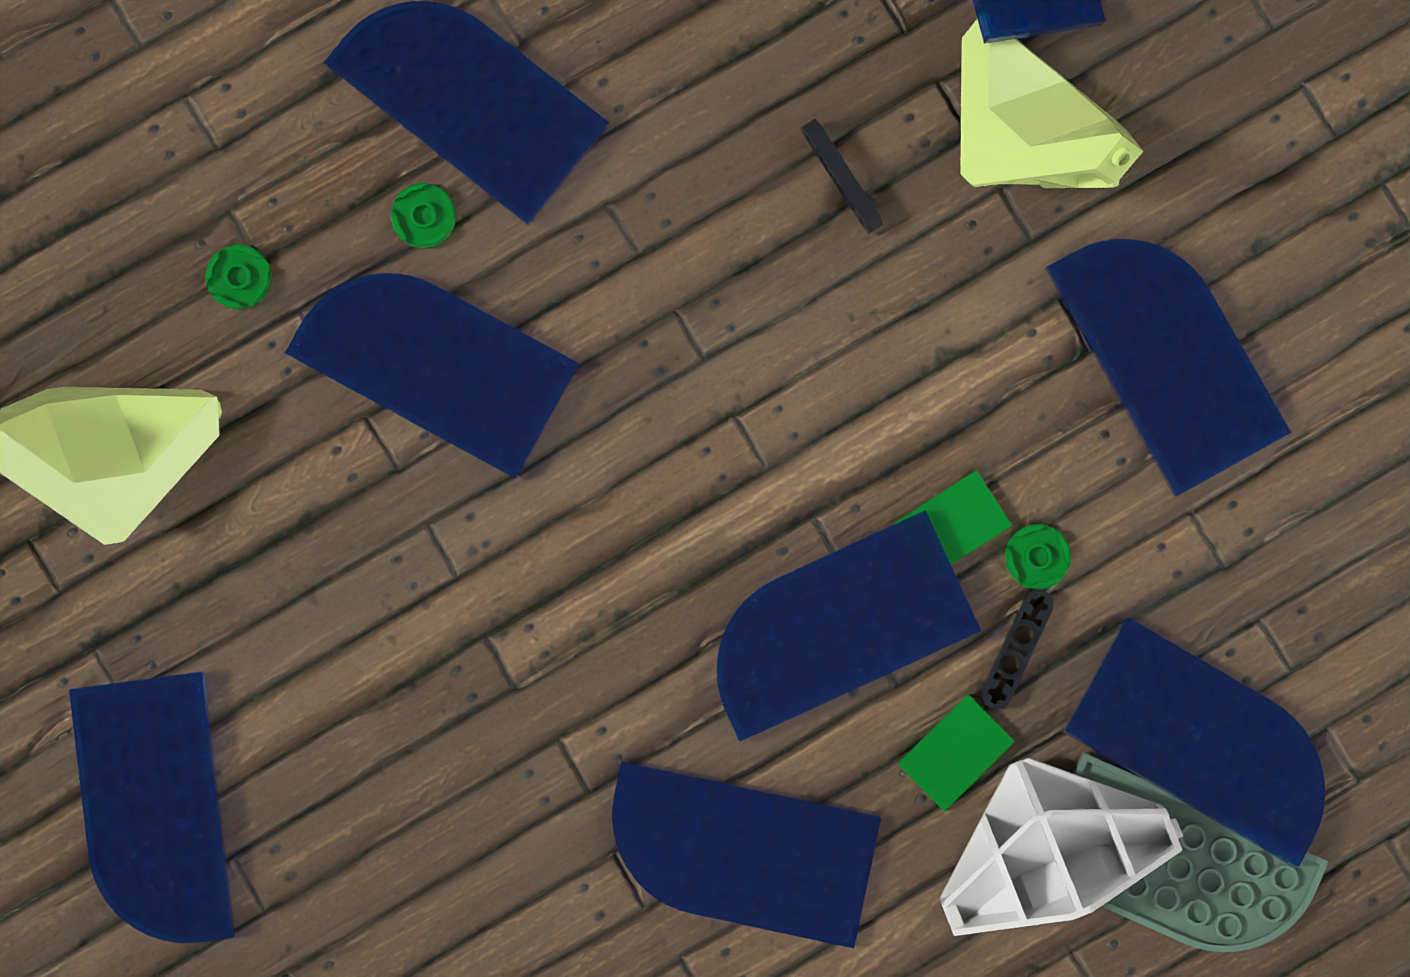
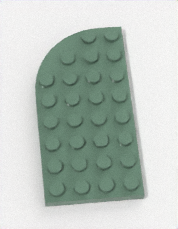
M1081 753L1073 774L1161 804L1166 808L1170 820L1176 818L1183 837L1178 839L1182 848L1181 852L1101 907L1179 942L1213 952H1238L1264 945L1286 932L1308 908L1329 861L1093 756Z

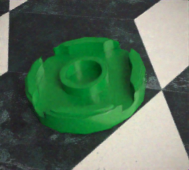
M428 183L410 185L398 193L394 200L395 202L390 214L393 229L403 242L414 248L428 249L439 246L449 238L455 228L457 215L454 203L443 189Z
M234 244L219 250L212 256L207 264L205 281L208 291L215 301L228 309L245 310L253 308L264 300L270 291L272 274L269 263L260 252L247 245Z
M1043 524L1028 525L1015 532L1008 541L1004 554L1005 565L1012 579L1022 587L1033 590L1047 589L1059 583L1064 578L1071 563L1070 546L1064 535L1054 528Z

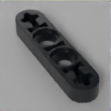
M813 119L800 127L806 141L865 231L870 234L881 227L883 222L880 215L820 123Z
M1030 591L1025 595L981 689V700L989 708L1003 709L1010 703L1053 610V599L1046 591ZM1039 596H1042V603L1046 605V609L1038 610L1034 619L1040 620L1039 626L1032 621L1021 619L1023 612L1025 615L1030 616L1033 610V606L1029 604L1030 599H1037ZM1020 625H1027L1033 631L1032 640L1027 644H1020L1015 638V630ZM1007 655H1014L1019 661V668L1013 674H1006L1001 668V661ZM995 673L1002 678L1012 679L1011 686L1007 683H1004L1001 693L1005 695L1003 701L997 700L995 704L991 703L992 696L987 694L989 688L996 689L1000 680L993 679Z

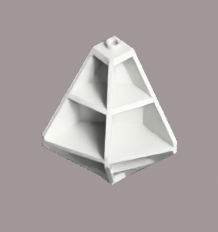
M1025 758L1008 766L940 896L941 904L954 936L1074 920L1094 912L1181 852L1182 848L1178 839L1183 837L1176 818L1170 820L1166 808L1161 804L1034 759Z

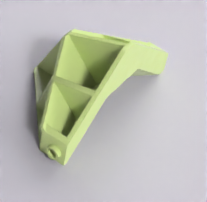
M982 12L962 37L960 174L974 187L996 184L1040 185L1043 188H1113L1119 186L1121 177L1143 152L1129 132L1006 29Z
M59 387L46 389L0 409V474L102 544L124 542L218 438V419L221 418L222 414L221 405L217 400V396L203 390L103 387Z

